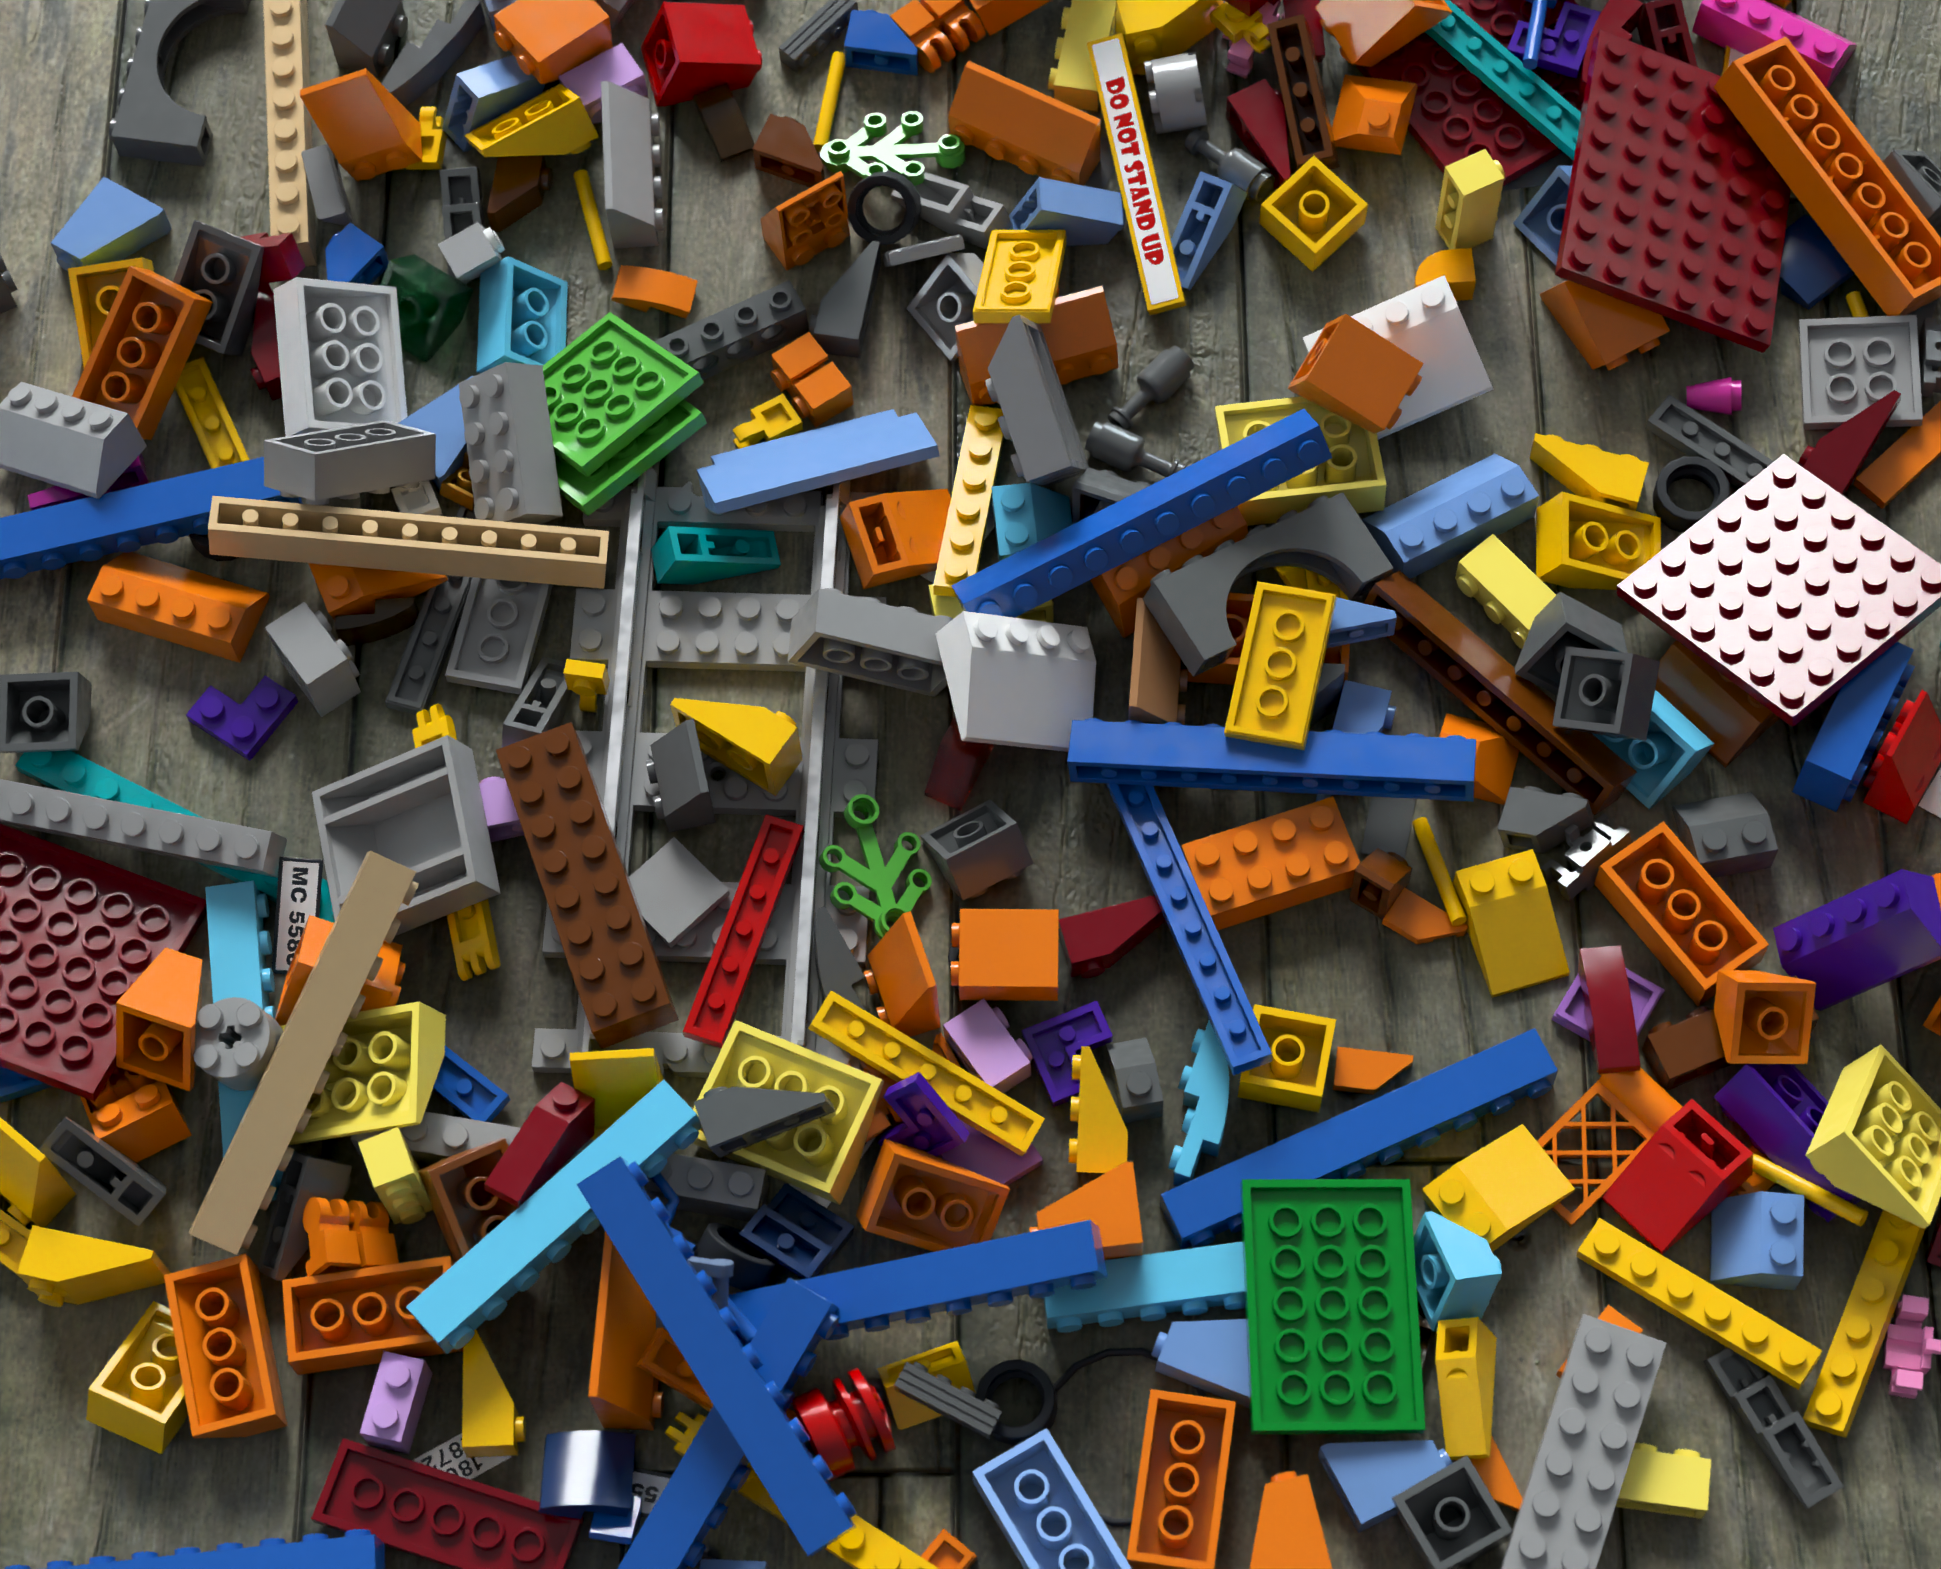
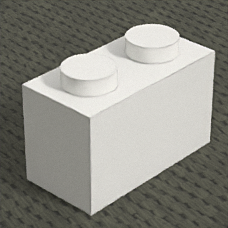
M478 222L438 244L456 278L465 284L479 277L480 273L501 261L500 253L505 251L496 232L491 227L485 229Z

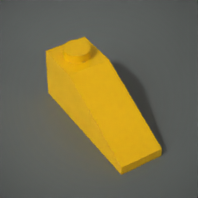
M475 1329L473 1338L463 1346L462 1448L467 1458L518 1456V1442H525L526 1440L525 1416H519L509 1392Z

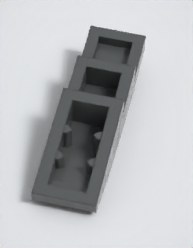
M465 0L451 24L437 19L420 47L409 42L406 43L381 83L404 107L415 101L438 81L466 51L486 22L481 1Z
M1728 1347L1703 1361L1755 1442L1805 1509L1810 1508L1844 1487L1800 1413L1792 1411L1770 1374L1765 1376L1761 1367Z

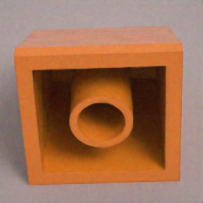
M517 0L494 15L496 28L494 38L503 51L507 52L509 50L516 57L521 70L526 75L532 74L541 85L559 80L558 77L613 48L610 17L594 0Z
M1322 0L1315 6L1322 17L1321 24L1330 35L1334 36L1340 44L1341 48L1339 50L1343 58L1352 65L1373 67L1452 13L1445 0Z
M1569 280L1539 294L1544 304L1592 370L1603 365L1606 366L1608 371L1629 361L1626 354L1637 348L1639 353L1642 354L1660 345L1661 342L1658 337L1670 331L1662 315Z
M1345 313L1326 323L1287 389L1375 434L1385 430V428L1391 429L1402 413V409L1398 406L1405 395L1411 396L1422 379L1418 373L1423 363Z
M309 915L285 977L275 1016L279 1026L287 1024L331 931L333 922ZM383 942L377 955L383 958L381 967L373 981L366 979L359 993L366 996L360 1012L396 1005L401 991L399 984L406 967V963L400 962L403 945L394 942Z
M165 948L116 1002L117 1067L189 1092L194 1088L197 1064L194 1061L193 1055L195 1052L197 1015L202 1008V959Z
M1133 1161L1122 1163L1038 1211L1037 1226L1029 1227V1232L1091 1220L1100 1229L1105 1260L1142 1255L1143 1238Z
M1288 1471L1272 1476L1270 1478L1271 1482L1266 1483L1264 1486L1249 1569H1332L1308 1474L1297 1476L1295 1471Z

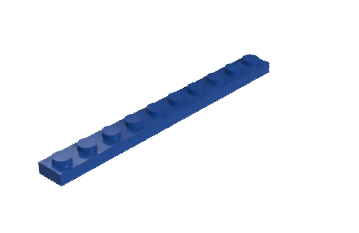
M1106 783L1233 1075L1273 1062L1272 1052L1154 787L1149 785Z

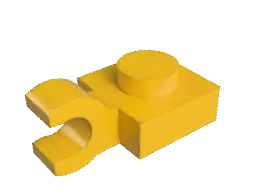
M1224 2L1210 13L1211 22L1234 44L1244 38L1259 54L1271 46V43L1266 39L1269 36V30L1263 24L1262 14L1259 11H1256L1249 17Z
M421 107L419 122L421 123L423 161L408 165L406 167L407 170H442L447 136L442 130L443 117L436 116V107Z
M783 393L751 409L752 421L740 424L733 429V433L736 436L733 442L740 449L758 444L762 438L767 442L790 436L803 430V422Z
M566 659L563 674L568 690H572L580 695L579 707L581 711L597 713V694L607 695L610 683L606 665Z

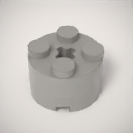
M1184 53L1144 61L1156 134L1208 125L1196 53Z
M232 997L205 1005L197 1015L194 1061L205 1072L231 1089L239 1091L256 1089L283 1033V1029L271 1015L248 999Z

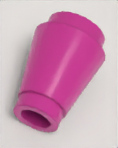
M1731 377L1689 385L1687 386V406L1691 409L1695 408L1696 410L1732 415V411H1742L1741 380H1731Z

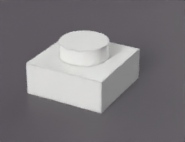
M429 480L419 482V487L417 488L396 487L391 489L399 512L435 516L442 514Z

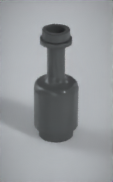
M1195 129L1189 134L1185 141V147L1192 155L1201 153L1217 164L1218 178L1230 182L1248 193L1246 199H1255L1259 202L1270 193L1275 183V177L1270 174V169L1242 149L1234 148L1226 153L1208 141L1209 134L1205 131Z
M1172 346L1169 350L1164 349L1137 376L1139 391L1122 408L1115 406L1111 410V413L1108 415L1109 422L1125 430L1130 429L1134 425L1131 419L1149 401L1157 404L1166 402L1191 377L1190 371L1195 366L1188 354L1177 346Z
M1096 422L1090 431L1084 447L1085 450L1092 453L1091 457L1124 472H1131L1135 466H1142L1164 477H1168L1186 468V465L1180 463L1178 459L1171 463L1146 452L1144 449V439L1141 436L1109 422H1106L1105 425Z

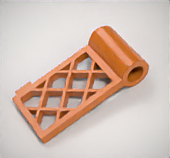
M1640 1068V1071L1600 1074L1599 1080L1537 1140L1543 1149L1552 1141V1150L1544 1151L1552 1158L1556 1166L1557 1158H1582V1179L1567 1180L1573 1187H1583V1202L1572 1213L1560 1202L1551 1208L1570 1227L1604 1195L1662 1124L1683 1107L1642 1068ZM1596 1096L1610 1107V1122H1586V1106ZM1581 1112V1122H1571ZM1616 1114L1625 1122H1616ZM1563 1129H1581L1582 1150H1557V1135ZM1586 1129H1611V1150H1587ZM1616 1129H1633L1645 1141L1636 1150H1617ZM1587 1158H1612V1173L1606 1179H1588ZM1617 1158H1626L1617 1167ZM1588 1187H1597L1588 1196Z

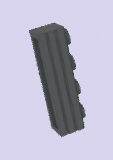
M829 0L779 46L780 61L796 73L802 68L807 67L812 58L818 53L823 52L827 44L833 39L838 38L843 29L848 26L851 10H858L857 2L855 0Z
M906 1362L894 1385L895 1391L990 1440L1002 1417V1412L998 1410L1000 1407L998 1404L988 1399H985L984 1402L975 1398L976 1394L970 1389L963 1386L961 1389L952 1386L950 1379L940 1374L935 1377L927 1373L928 1368L918 1362H914L913 1365Z

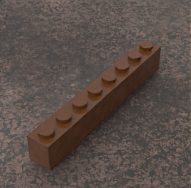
M1399 570L1375 583L1364 604L1395 611L1397 620L1394 635L1387 636L1393 643L1568 793H1574L1587 799L1594 815L1619 799L1637 771L1592 733L1552 726L1556 702L1532 682L1515 674V668L1403 572Z

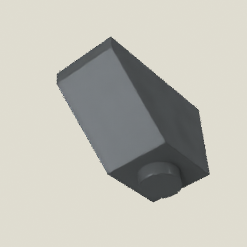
M1147 1038L1107 1044L1106 1049L1116 1097L1124 1124L1163 1117L1164 1100L1156 1063Z

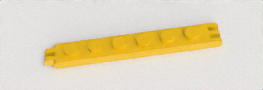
M440 704L431 706L430 714L426 709L416 713L418 727L412 730L415 748L446 735L457 740L454 722L449 715H445L444 709ZM488 899L447 915L457 972L461 980L471 979L473 972L477 976L486 973L487 967L490 970L500 967L501 963Z
M679 1411L674 1419L687 1428L684 1434L672 1426H669L665 1431L669 1438L677 1442L673 1449L681 1456H684L706 1417L699 1413L693 1420ZM749 1462L747 1467L751 1469L750 1474L742 1488L736 1492L788 1525ZM857 1515L851 1518L856 1528L824 1548L854 1569H939Z

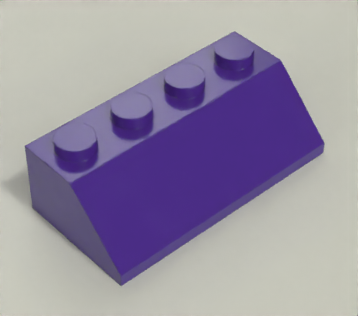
M1903 869L1773 928L1781 967L1789 977L1797 975L1799 979L1816 983L1814 1008L1819 1011L1941 959V908L1934 877Z
M1746 1064L1714 1096L1722 1105L1723 1113L1731 1121L1738 1123L1750 1136L1752 1145L1759 1152L1766 1154L1776 1165L1854 1205L1862 1200L1835 1187L1824 1175L1818 1173L1813 1168L1810 1159L1806 1156L1828 1101L1794 1064ZM1807 1199L1809 1208L1827 1222L1839 1217V1215Z

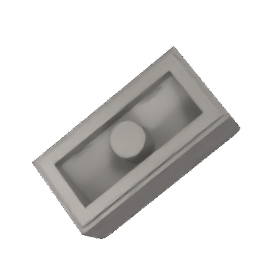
M327 144L304 150L301 155L317 218L323 222L347 226L353 220L338 161Z

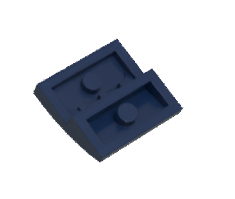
M1804 214L1785 230L1779 283L1781 294L1809 310L1855 273L1815 220Z
M785 1183L767 1206L763 1204L739 1233V1238L802 1279L815 1277L835 1257L853 1235L854 1225Z
M592 1430L547 1434L544 1443L539 1513L581 1519L584 1511L627 1517L631 1509L636 1434Z

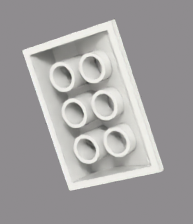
M1445 275L1351 316L1423 363L1418 373L1422 377L1418 387L1411 396H1404L1398 406L1402 409L1399 419L1391 429L1385 428V430L1378 432V439L1493 390ZM1323 329L1303 337L1308 352H1310Z
M296 277L273 289L285 437L381 420L399 423L407 418L396 287Z
M962 611L935 634L962 741L1068 752L1072 720L1084 721L1085 719L1093 718L1096 659L1087 627Z

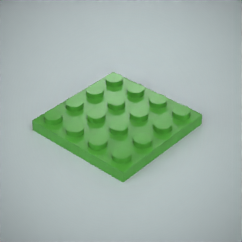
M609 312L543 365L554 453L586 477H589L704 383L700 373Z
M683 399L589 477H586L555 454L560 494L589 516L707 424L703 413Z

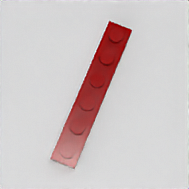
M765 815L684 1026V1037L722 1049L804 835L803 825Z

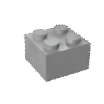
M303 602L265 627L280 662L321 718L361 692L355 679L360 673L352 662L353 656L341 639L336 641L330 632L332 628L320 610L313 613L308 605Z

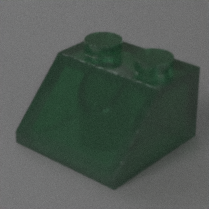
M415 254L389 260L380 285L396 287L401 348L424 362L430 361L460 325L473 289Z

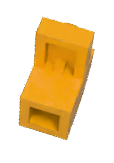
M1472 248L1442 250L1427 257L1417 270L1414 288L1445 275L1456 301L1472 300L1476 283Z

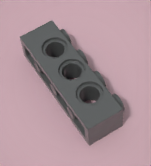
M788 280L654 342L697 370L702 380H705L809 332L807 312L793 285Z

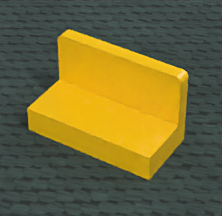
M957 1341L877 1368L899 1430L943 1416L895 1391L894 1385L906 1362L912 1365L914 1362H918L928 1368L927 1373L935 1377L938 1374L943 1375L952 1381V1386L961 1389L963 1386L976 1393L966 1359Z

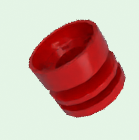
M857 1367L847 1372L853 1391L847 1393L841 1380L836 1377L832 1379L835 1400L828 1402L821 1391L815 1387L795 1397L792 1401L797 1417L810 1437L809 1443L815 1455H821L834 1476L829 1479L830 1482L855 1470L851 1449L859 1446L870 1461L877 1459L870 1441L875 1437L886 1454L896 1449L892 1437L891 1421L874 1386L863 1377Z

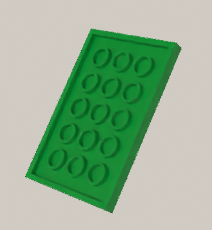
M1242 1179L1240 1193L1251 1434H1423L1426 1429L1410 1179Z

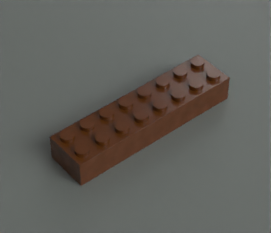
M572 722L497 749L496 753L590 1029L601 1049L678 1021V1015L585 751Z

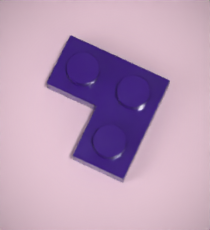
M1565 1L1555 29L1543 28L1537 67L1577 79L1584 61L1589 37L1600 15V11ZM1518 20L1507 50L1523 63L1529 23Z
M264 676L241 705L210 685L187 712L186 717L189 722L250 761L299 701L295 694L267 676Z
M1098 1001L1021 1030L1022 1038L1032 1054V1061L1053 1107L1071 1101V1096L1079 1097L1080 1080H1072L1073 1055L1081 1054V1046H1087L1093 1050L1113 1042V1035Z
M920 1072L888 1087L884 1098L904 1122L882 1133L878 1141L881 1147L884 1139H888L938 1156L966 1142L970 1132Z

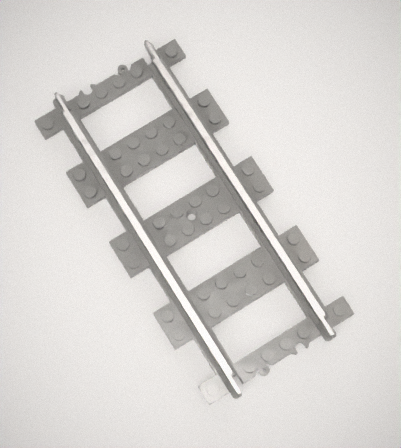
M650 467L633 481V486H626L589 516L583 513L584 526L620 527L615 589L576 588L570 659L605 664L608 666V676L610 679L608 692L605 695L602 731L576 732L585 751L614 837L617 827L616 842L628 876H630L635 811L656 812L653 797L660 795L658 783L650 784L646 761L653 759L650 745L667 734L642 732L647 667L805 672L801 737H799L803 760L776 796L701 751L714 814L796 816L795 823L804 826L805 832L793 861L791 884L784 885L755 964L786 965L781 1036L777 1037L843 1064H850L853 1068L860 1070L861 1063L858 1058L809 1030L808 1027L824 1002L815 964L814 926L817 909L825 905L859 967L866 968L869 919L852 908L842 910L836 908L831 903L830 894L835 888V885H831L832 873L825 871L821 867L819 858L827 846L833 845L835 817L845 818L844 810L849 801L859 794L868 795L876 801L879 742L878 739L840 738L844 675L789 663L788 652L792 618L819 588H834L842 591L845 595H849L851 551L839 519L849 502L884 493L850 492L851 481L847 480L833 484V494H827L826 505L824 506V496L821 491H805L716 514L705 507L703 496L693 494L692 482L686 483L683 487H657V473ZM668 526L815 532L811 595L654 590L655 568L651 548L658 540L659 528H667ZM641 531H643L642 548L640 551ZM853 596V597H857V598H863V597L875 598V599L879 600L882 604H886V605H887V598H886V597ZM628 682H630L629 698H628V704H627ZM722 770L726 775L722 780L717 781L711 777L713 772ZM860 811L853 812L857 818H865L864 814ZM827 854L830 862H832L833 854ZM721 882L729 889L730 896L672 948L646 925L658 961L709 963L739 883ZM854 886L859 895L870 900V890L865 886ZM838 891V895L842 900H850L849 895L845 891ZM547 903L542 949L544 958H566ZM808 995H809V999H808V1014H807V1018H806V1013H807V998H808ZM579 996L576 1029L535 1028L532 1069L533 1072L572 1073L570 1053L593 1052V1049L611 1051L654 1048L664 1080L666 1077L664 1069H669L675 1077L708 1078L721 1048L686 1038L683 1033L646 1032L601 1049L592 1034Z

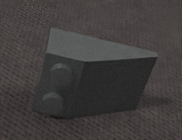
M198 220L193 222L173 282L213 302L195 342L223 354L242 356L255 318L264 246Z

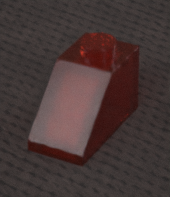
M954 716L940 743L925 789V796L961 811L995 744L962 741L956 716Z

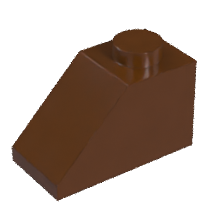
M770 113L752 148L755 169L809 188L825 180L824 166L805 125L800 124L791 117H780Z
M544 155L498 157L487 208L489 223L493 231L501 232L542 205L545 190L550 191L552 185V169L547 168Z
M1377 848L1359 863L1355 869L1350 901L1383 920L1404 887L1408 886L1412 868L1408 866L1407 861L1394 852L1386 853Z

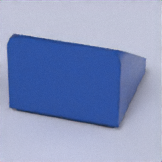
M632 1494L631 1509L627 1517L594 1512L589 1538L627 1545L631 1544L640 1525L642 1498L639 1495Z

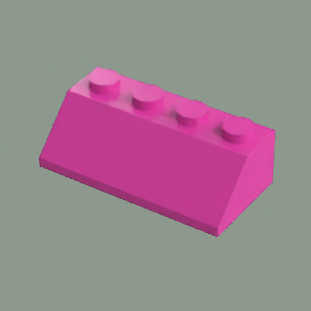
M1702 0L1692 30L1693 33L1725 49L1728 46L1745 55L1783 37H1787L1827 90L1857 46V44L1769 0Z

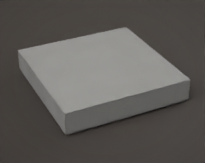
M958 234L886 251L882 254L885 267L965 249L963 237Z
M675 837L629 876L645 924L670 948L730 896L729 889Z

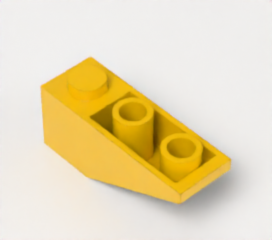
M1535 433L1530 453L1531 460L1575 495L1636 511L1649 462L1641 461L1630 454L1618 455L1602 451L1599 447L1591 444L1579 445L1564 441L1561 437L1551 434L1541 435Z
M1081 1046V1055H1073L1072 1080H1080L1079 1097L1071 1096L1070 1121L1078 1122V1138L1069 1139V1163H1077L1076 1172L1107 1173L1122 1163L1127 1162L1128 1131L1090 1047Z
M1478 1317L1438 1321L1435 1361L1445 1450L1451 1460H1459L1466 1455L1469 1459L1490 1458L1497 1338Z

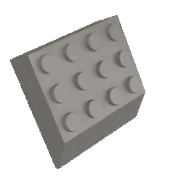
M1020 314L1013 316L988 366L991 378L986 379L985 382L991 400L993 402L997 401L1001 406L1003 416L998 417V421L1005 439L1013 441L1016 453L1011 455V459L1018 477L1023 476L1026 482L1050 486L1083 474L1089 468L1041 326Z
M446 735L312 792L334 920H336L362 862L369 851H373L416 871L413 881L419 884L410 904L407 906L402 903L395 916L396 919L401 921L396 935L501 894L473 751L454 738Z

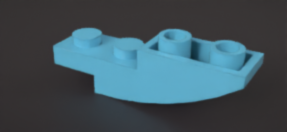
M1208 1021L1205 1030L1198 1028L1191 1052L1197 1055L1193 1067L1185 1066L1178 1089L1184 1090L1183 1105L1192 1108H1188L1181 1129L1182 1132L1187 1133L1183 1147L1175 1145L1168 1169L1174 1170L1173 1185L1180 1186L1193 1179L1202 1152L1218 1157L1224 1136L1229 1098L1228 1062L1210 1021Z

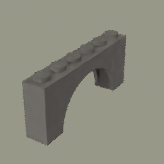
M251 0L145 1L144 23L142 27L137 29L134 57L129 58L127 63V82L125 88H121L118 94L119 109L116 119H112L109 125V138L114 142L119 156L205 167L213 138L206 115L196 114L182 108L167 95L164 83L166 68L173 51L190 31L200 24L222 15L247 14Z
M1343 492L1331 498L1323 495L1310 503L1304 511L1297 513L1296 510H1291L1281 516L1276 521V524L1268 528L1264 524L1257 526L1244 539L1236 543L1233 539L1219 545L1213 554L1203 557L1201 554L1196 555L1186 561L1181 569L1173 573L1167 569L1151 579V586L1143 601L1193 677L1224 663L1237 644L1232 637L1227 621V598L1230 588L1246 575L1260 569L1276 566L1303 568L1322 575L1333 582L1346 594L1349 600H1353L1371 591L1375 583L1388 577L1393 570V566Z

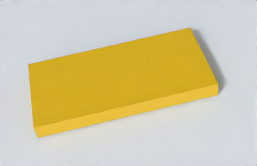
M991 230L973 308L974 323H1009L1013 316L1019 314L1035 323H1051L1067 243L1066 230Z
M1257 581L1225 725V737L1305 750L1337 602L1336 594Z

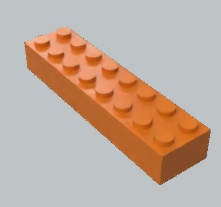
M1783 37L1734 60L1713 88L1887 316L1907 315L1940 298L1941 237L1789 39Z

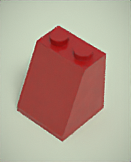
M662 3L641 45L657 107H665L693 100L692 97L694 95L726 83L731 91L750 86L756 73L761 70L762 54L760 50H757L753 36L754 26L752 21L748 19L745 5Z

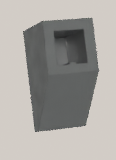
M1526 786L1523 789L1510 787L1497 830L1504 847L1524 851L1533 849L1535 853L1543 854L1566 841L1564 830L1571 824L1578 826L1579 832L1593 824L1594 816L1589 801L1574 793L1551 794L1533 786Z

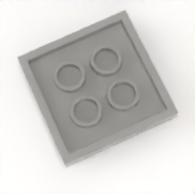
M1917 315L1799 319L1803 430L1835 429L1894 390L1901 393V401L1886 427L1922 426L1923 414Z

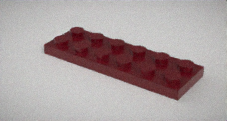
M344 1438L311 1517L314 1523L344 1533L354 1529L370 1530L371 1534H375L384 1542V1546L453 1569H566L584 1522L583 1516L581 1519L539 1513L538 1501Z

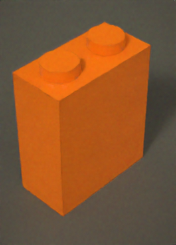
M960 909V923H952V947H959V961H951V986L959 987L960 1000H982L984 998L985 1000L1058 1001L1059 910Z

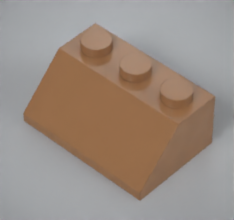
M1137 598L1128 720H1137L1147 724L1178 722L1184 725L1186 705L1178 704L1179 692H1187L1188 669L1181 668L1180 656L1146 606L1143 598Z

